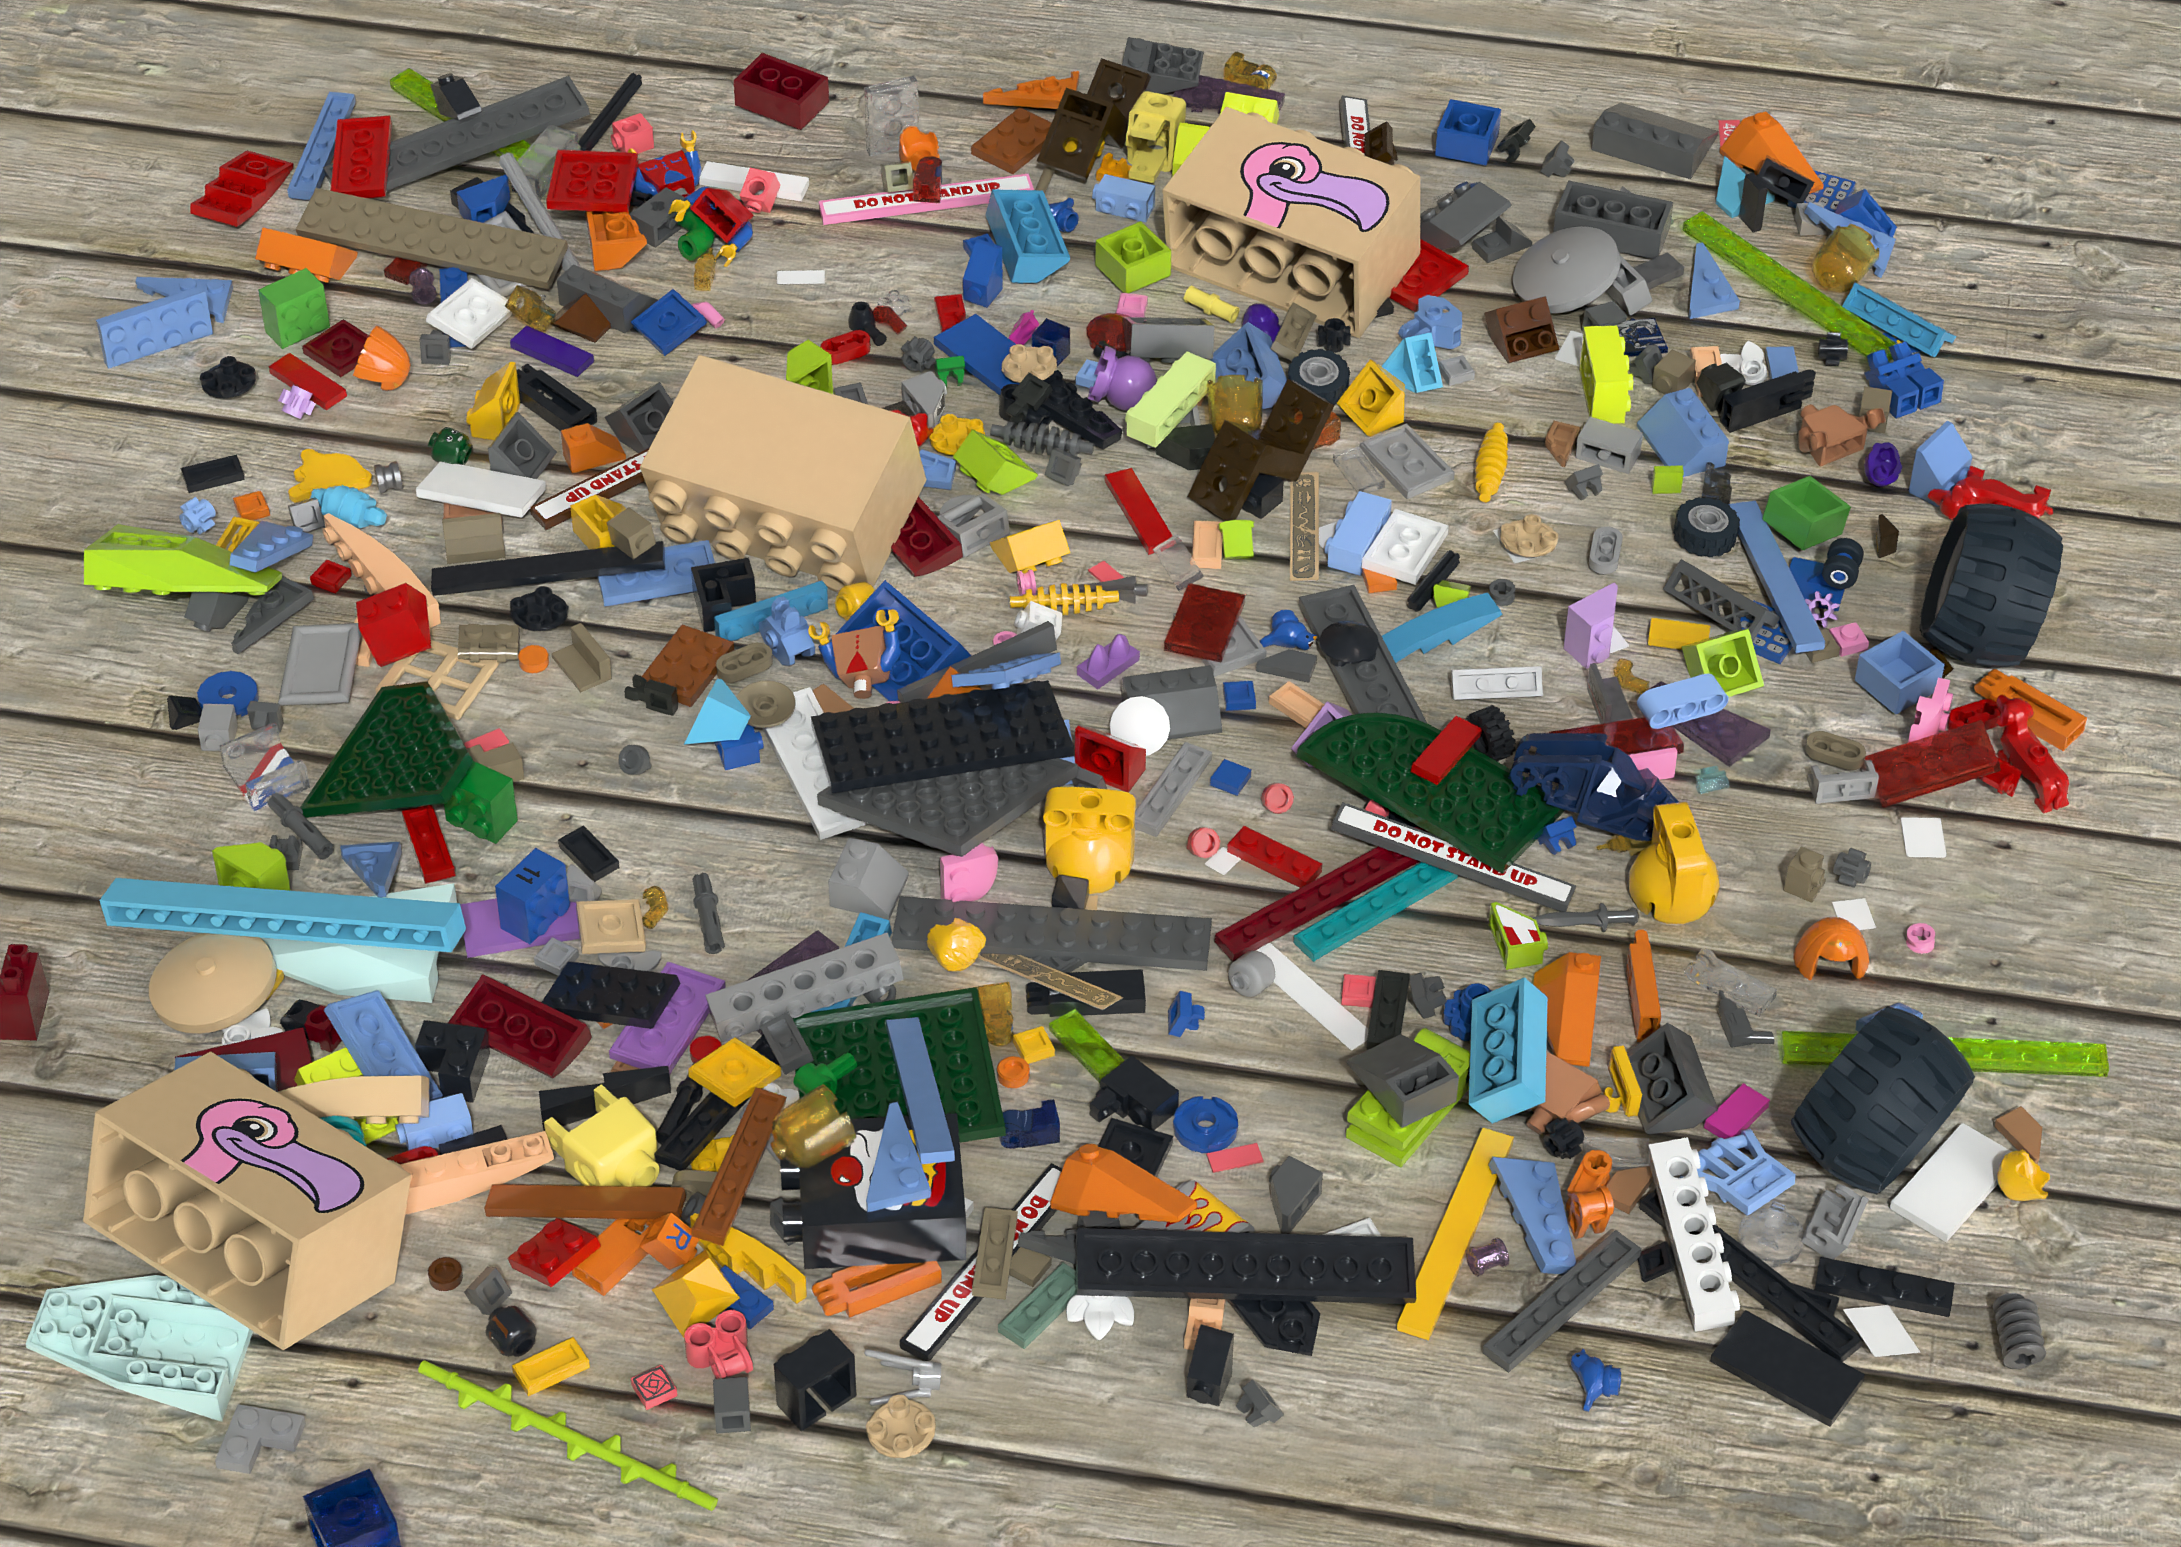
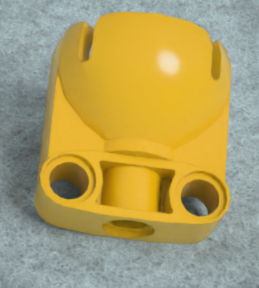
M1084 787L1051 788L1046 794L1043 820L1045 822L1046 867L1052 877L1055 879L1059 874L1088 879L1089 894L1103 893L1112 889L1115 885V880L1118 883L1124 881L1134 862L1136 798L1128 792Z
M1687 802L1655 805L1653 809L1654 826L1652 841L1649 846L1639 853L1629 871V893L1637 908L1646 915L1653 909V903L1655 905L1654 918L1666 924H1685L1698 920L1713 906L1719 893V873L1716 864L1709 853L1704 850L1699 831Z

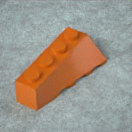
M585 211L594 271L622 268L647 244V239L644 234L640 233L638 224L635 220H632L629 211L619 213Z

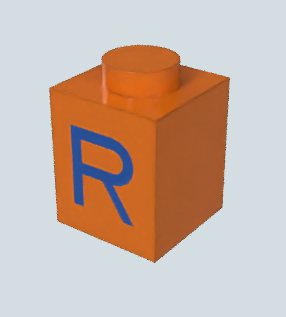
M668 1213L653 1220L639 1247L670 1270L680 1265H685L695 1257L697 1253L695 1247L699 1238L691 1236L692 1229L673 1213Z

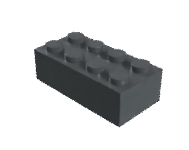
M1568 180L1555 212L1553 233L1571 227L1597 228L1613 238L1619 253H1628L1654 259L1660 256L1671 226L1673 202Z

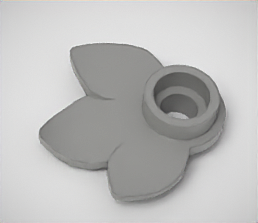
M661 951L598 953V959L604 966L652 971L660 963Z

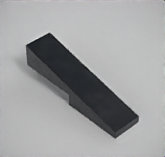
M668 1066L603 1073L604 1083L602 1085L617 1099L627 1097L632 1104L671 1093ZM601 1084L539 1091L543 1131H545L544 1122L551 1117L561 1126L596 1115L598 1112L595 1106L594 1089Z

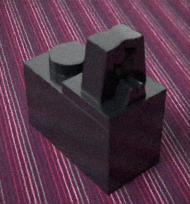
M1130 1056L1100 1080V1090L1096 1093V1098L1090 1102L1091 1111L1089 1113L1098 1122H1101L1113 1113L1118 1114L1122 1118L1128 1115L1135 1124L1156 1130L1175 1114L1179 1106V1090L1134 1056Z

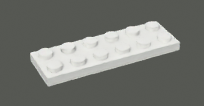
M810 687L793 692L796 706L792 716L780 725L762 729L819 839L822 840L870 824L818 805L817 794L827 788L829 783L812 730L811 716L821 715L824 712Z

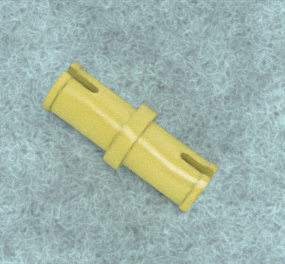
M1191 285L1184 295L1185 302L1203 309L1204 313L1209 316L1214 314L1232 324L1239 315V307L1220 300V297L1214 293L1210 295Z

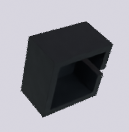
M830 1329L820 1335L811 1337L803 1346L791 1353L784 1354L774 1363L777 1406L800 1431L805 1430L826 1416V1411L806 1391L808 1388L814 1392L831 1412L857 1396L855 1355Z

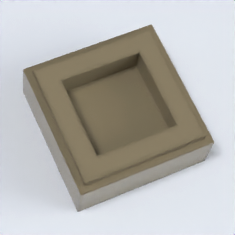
M1020 1247L1012 1256L1009 1275L1034 1287L1052 1265V1258Z

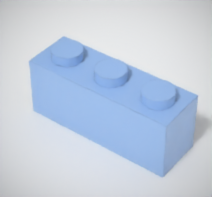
M1359 491L1354 501H1349L1344 519L1338 520L1335 535L1328 538L1325 546V554H1328V567L1361 575L1362 558L1391 516L1392 500Z

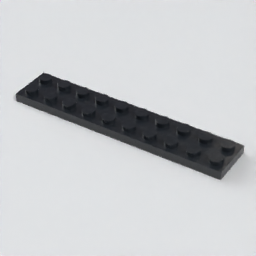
M1077 1228L1076 1231L1077 1295L1377 1304L1415 1303L1417 1299L1413 1237Z

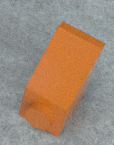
M587 423L561 430L563 456L571 473L626 459V454L617 437Z

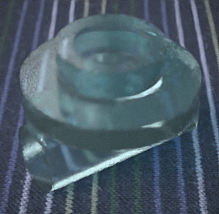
M1718 765L1701 768V775L1695 776L1697 781L1696 789L1699 794L1729 788L1726 771H1719Z

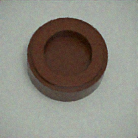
M443 1257L433 1261L428 1268L431 1286L439 1291H450L458 1287L463 1279L461 1264L456 1259L450 1257Z

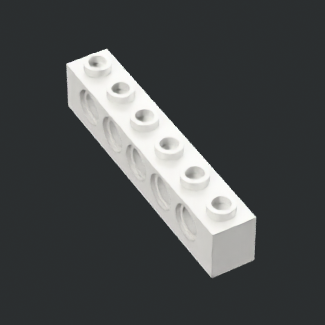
M1688 1137L1649 1144V1165L1694 1332L1734 1325L1735 1311L1740 1310L1739 1299L1736 1290L1730 1291L1728 1282L1732 1281L1728 1261L1722 1262L1720 1253H1724L1722 1237L1720 1233L1714 1234L1712 1226L1716 1224L1714 1209L1712 1205H1706L1704 1198L1708 1196V1189L1705 1177L1698 1176L1697 1169H1700L1697 1149L1691 1150ZM1681 1175V1176H1684V1177H1683V1178H1675L1674 1176ZM1690 1203V1204H1692V1205H1691V1206H1682L1681 1204ZM1697 1231L1700 1232V1234L1693 1235L1689 1234V1232ZM1697 1260H1707V1261H1709V1262H1707V1263H1698V1262H1696V1261H1697ZM1713 1288V1289H1715L1716 1291H1714V1292H1707V1291H1704V1289Z

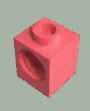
M641 113L612 123L613 134L611 135V142L616 150L619 149L620 152L628 153V150L632 148L639 154L654 148L653 127Z
M750 167L739 196L749 211L754 213H760L761 211L770 213L779 191L780 183L775 173ZM764 190L760 195H755L757 191Z

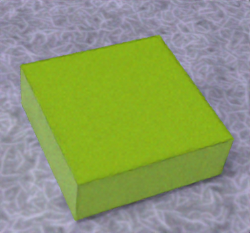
M1683 465L1654 466L1651 486L1652 494L1681 493L1684 475Z

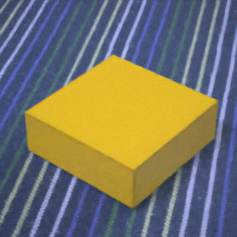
M1043 1026L1013 1035V1043L1020 1057L1027 1061L1028 1064L1055 1056V1048Z

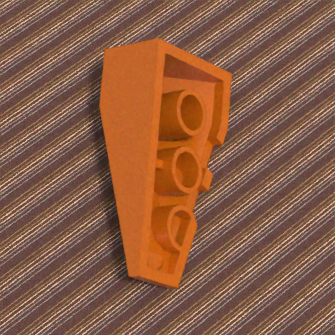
M1766 111L1744 118L1720 147V154L1725 155L1741 169L1745 166L1753 169L1755 175L1768 155L1814 181L1815 183L1809 194L1822 190L1824 187L1822 181L1782 125Z
M1568 952L1534 974L1533 985L1548 997L1547 1039L1552 1052L1556 1057L1571 1065L1586 1067L1590 1065L1601 956Z
M1085 1144L1066 1158L1050 1205L1052 1209L1078 1216H1089L1090 1211L1107 1212V1218H1118L1120 1214L1131 1213L1137 1214L1139 1220L1178 1223L1197 1208V1201L1116 1152L1101 1148L1096 1144Z

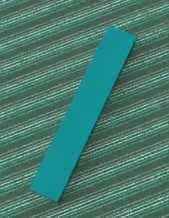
M1421 862L1294 935L1293 943L1314 962L1458 878V875Z

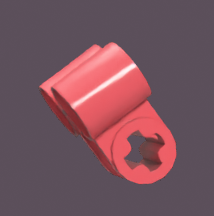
M736 1310L722 1312L716 1318L715 1328L704 1323H697L688 1327L685 1331L686 1358L691 1366L702 1369L710 1366L716 1379L731 1377L742 1371L746 1373L753 1371V1363L746 1349L748 1343L746 1319L741 1312Z

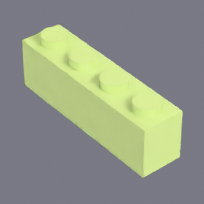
M1188 351L1179 360L1174 361L1170 370L1164 376H1160L1156 384L1143 394L1141 400L1127 411L1125 416L1127 436L1156 448L1215 385L1216 363Z

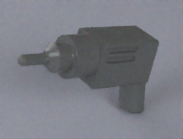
M1722 990L1719 991L1721 998L1718 1007L1721 1017L1720 1023L1731 1048L1751 1044H1774V1035L1771 1031H1753L1744 1008H1738L1734 1001L1725 997Z

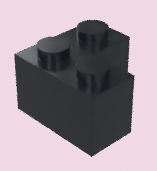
M749 557L691 567L693 595L704 632L715 631L714 616L732 611L734 606L756 603L755 577Z
M424 1020L415 1043L416 1052L428 1071L438 1072L442 1098L462 1093L465 1102L474 1103L490 1056L487 1029Z

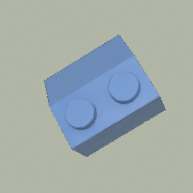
M1946 421L1916 450L1909 493L1936 507H1939V505L1928 498V493L1933 489L1952 491L1958 481L1967 477L1972 462V455L1953 423Z

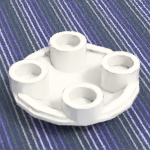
M1143 696L1132 697L1120 703L1113 712L1110 721L1111 735L1146 748V756L1160 750L1167 741L1170 731L1169 717L1164 707L1154 699Z

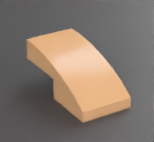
M1191 1298L1184 1349L1194 1350L1201 1324L1222 1330L1226 1299Z

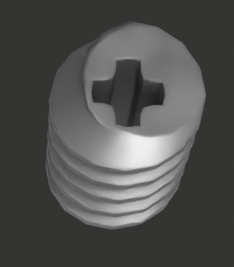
M2005 1293L1994 1301L1993 1310L1995 1312V1321L1997 1323L2005 1367L2023 1369L2041 1362L2046 1356V1350L2043 1346L2044 1339L2041 1335L2042 1328L2039 1324L2040 1318L2037 1313L2036 1303L2031 1299H2025L2024 1296L2017 1293Z

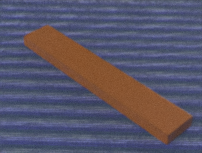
M757 1087L755 1088L692 1228L691 1236L724 1246L777 1125V1121L785 1107L787 1097Z
M492 1184L484 1210L486 1217L657 1219L668 1213H673L676 1217L680 1218L686 1193L684 1187Z

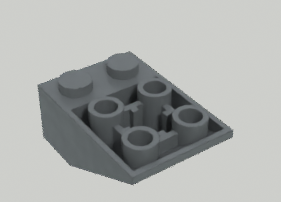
M1128 37L1122 65L1148 73L1151 78L1146 91L1163 94L1198 86L1204 51ZM1118 86L1117 93L1122 94L1123 88Z
M1402 1034L1347 1060L1349 1067L1401 1128L1457 1101L1458 1074L1440 1054Z

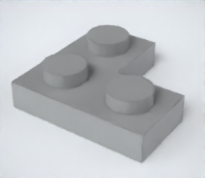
M238 1404L216 1456V1467L218 1469L250 1474L261 1446L295 1452L306 1425L304 1415Z

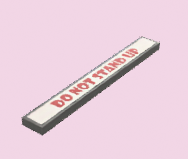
M1342 95L1339 103L1344 147L1356 148L1365 155V133L1370 131L1367 99Z
M1342 802L1332 823L1331 830L1560 912L1567 911L1576 889L1574 884L1515 863L1502 874L1431 833Z

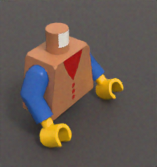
M894 609L888 610V621L886 620L884 610L877 611L876 621L880 626L832 635V640H828L827 637L830 633V627L827 623L820 622L823 630L821 635L816 633L813 625L809 626V635L813 639H819L820 641L818 647L826 666L836 679L842 680L848 688H854V696L856 698L866 699L871 697L872 685L886 682L889 679L890 670H892L901 655L898 629L894 628L899 615Z

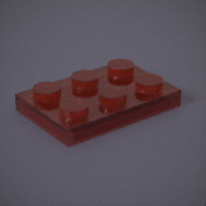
M1189 583L1165 639L1164 651L1221 663L1245 605V595Z

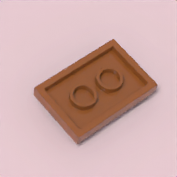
M1019 107L971 146V155L1014 174L1040 153L1052 122Z
M682 624L642 677L647 682L650 679L677 687L678 703L692 707L716 676L717 660L722 655L734 651V642Z

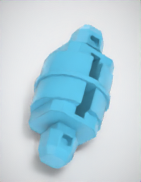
M341 485L328 487L327 489H313L310 499L314 497L318 499L322 515L329 513L356 528L385 524L387 514L384 510L375 507L376 500L357 488Z

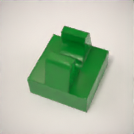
M964 356L936 359L934 366L935 376L945 383L946 388L947 378L950 376L956 378L957 386H962L965 370Z

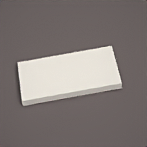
M439 462L416 488L417 497L522 518L546 490V482L460 464Z
M1961 1123L1891 1201L1890 1209L1944 1242H1947L1997 1186V1174L2001 1161L2006 1154L2012 1151Z

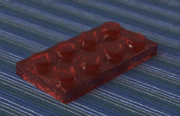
M1982 720L1865 757V760L1872 761L1875 771L1878 773L1879 779L1876 792L1882 808L2001 771L1998 758Z

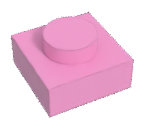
M1856 622L1829 629V632L1840 647L1839 655L1841 657L1868 650L1869 641Z

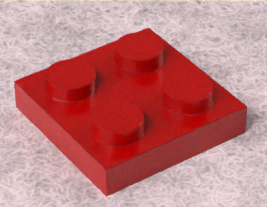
M556 1218L552 1222L547 1223L529 1241L521 1244L518 1250L507 1259L513 1269L552 1287L599 1249L601 1245L595 1235Z

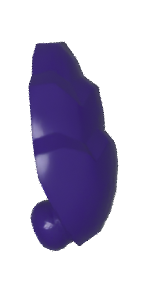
M1262 303L1250 305L1242 319V326L1247 322L1251 323L1271 337L1272 343L1281 327L1277 314L1270 307Z
M1889 442L1875 443L1870 453L1866 456L1864 463V472L1867 479L1872 484L1880 487L1895 482L1903 468L1898 450Z

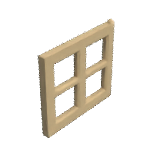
M431 640L432 648L424 651L445 657L434 672L410 665L418 655L416 653L396 661L375 689L377 694L381 687L396 685L404 672L429 679L428 683L434 692L441 683L465 690L455 706L440 701L448 717L460 720L499 666L497 660L479 659V662H470V659H458V648ZM457 661L482 668L471 683L447 676Z

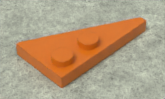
M1073 71L1070 78L1061 80L1051 76L1043 80L1017 84V89L1003 92L1001 88L984 92L983 104L1058 109L1066 88L1078 91L1079 71Z

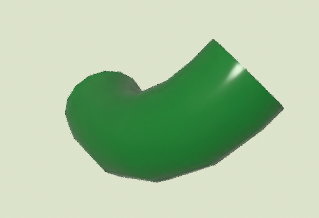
M688 208L683 220L678 222V225L688 232L679 238L678 248L684 258L694 261L712 247L716 232Z

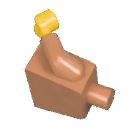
M1546 1051L1545 1102L1530 1108L1534 1112L1526 1125L1534 1132L1542 1135L1546 1130L1545 1126L1557 1118L1560 1121L1567 1118V1121L1573 1120L1579 1123L1603 1111L1617 1112L1623 1097L1612 1098L1614 1090L1611 1087H1607L1602 1095L1597 1079Z

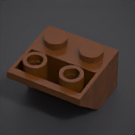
M1546 296L1484 313L1490 338L1507 363L1560 350Z

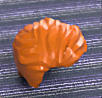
M909 126L904 129L899 139L900 160L911 162L912 170L917 174H925L939 167L940 155L938 153L939 146L936 135L931 131L928 134L923 133L916 126Z

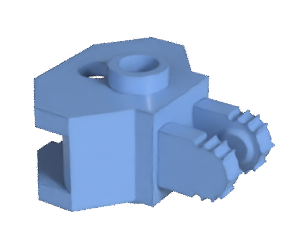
M1426 295L1418 299V311L1414 313V319L1400 327L1399 337L1404 339L1432 333L1434 346L1454 349L1461 345L1462 312L1445 298ZM1442 309H1446V310H1448L1449 312L1443 313V312H1442V311H1443Z
M783 596L773 601L771 606L772 616L759 622V632L765 644L772 649V654L782 665L790 666L795 664V655L800 653L802 656L814 655L815 645L809 635V626L803 616H799L800 614L796 608L790 607L789 601Z

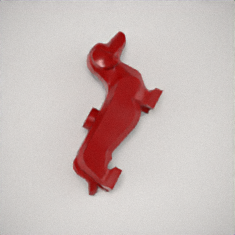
M1970 466L1967 477L1958 481L1952 491L1933 489L1928 493V498L1940 506L1941 513L1952 520L1956 517L1961 507L1970 504L2009 506L2031 514L2038 519L2044 513L2053 514V508L2047 504L2051 489L2036 485L2034 488L2035 494H2023L2001 481L1995 479L1984 480L1985 470Z
M1999 695L1997 707L2001 716L1996 723L1997 726L2004 727L2000 738L2003 749L1999 750L1997 756L2009 764L2011 761L2012 766L2022 771L2021 775L2035 784L2040 797L2035 798L2034 803L2043 814L2052 811L2053 808L2058 810L2068 806L2069 779L2067 774L2055 762L2048 749L2042 745L2027 725L2028 719L2033 717L2034 714L2031 705L2021 698L2009 699L2005 695Z

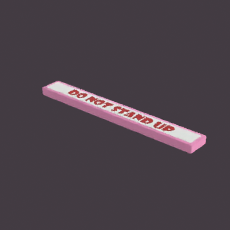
M1028 173L937 186V189H935L936 186L889 193L883 192L819 201V210L823 225L988 204L992 189L1034 190Z

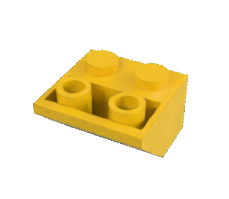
M595 494L570 505L573 532L589 550L615 547L611 543L606 522L626 509L622 504Z

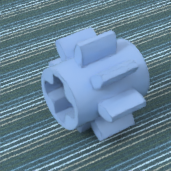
M194 497L180 506L183 513L180 514L179 519L187 531L191 533L197 531L198 534H202L215 525L213 520H211L216 516L215 509L206 499L198 501L197 497Z

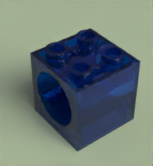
M370 1469L303 1496L311 1537L316 1547H401L397 1521Z

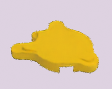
M305 449L300 455L303 465L294 471L295 480L301 483L291 487L288 494L292 502L298 503L309 499L313 489L317 488L327 489L328 487L344 485L350 488H357L358 490L364 489L372 484V474L349 455L339 453L321 454L313 449Z

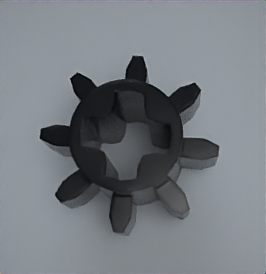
M1328 319L1324 326H1318V345H1323L1326 351L1330 350L1333 353L1342 351L1344 345L1350 346L1351 327L1345 326L1344 321L1341 319Z
M1827 332L1826 338H1819L1818 359H1826L1825 366H1839L1840 360H1847L1848 339H1841V332Z
M1557 1118L1545 1126L1548 1133L1544 1135L1543 1142L1545 1148L1552 1156L1561 1157V1159L1566 1157L1571 1159L1582 1152L1579 1145L1583 1143L1584 1133L1577 1122L1573 1120L1567 1121V1118L1560 1121Z

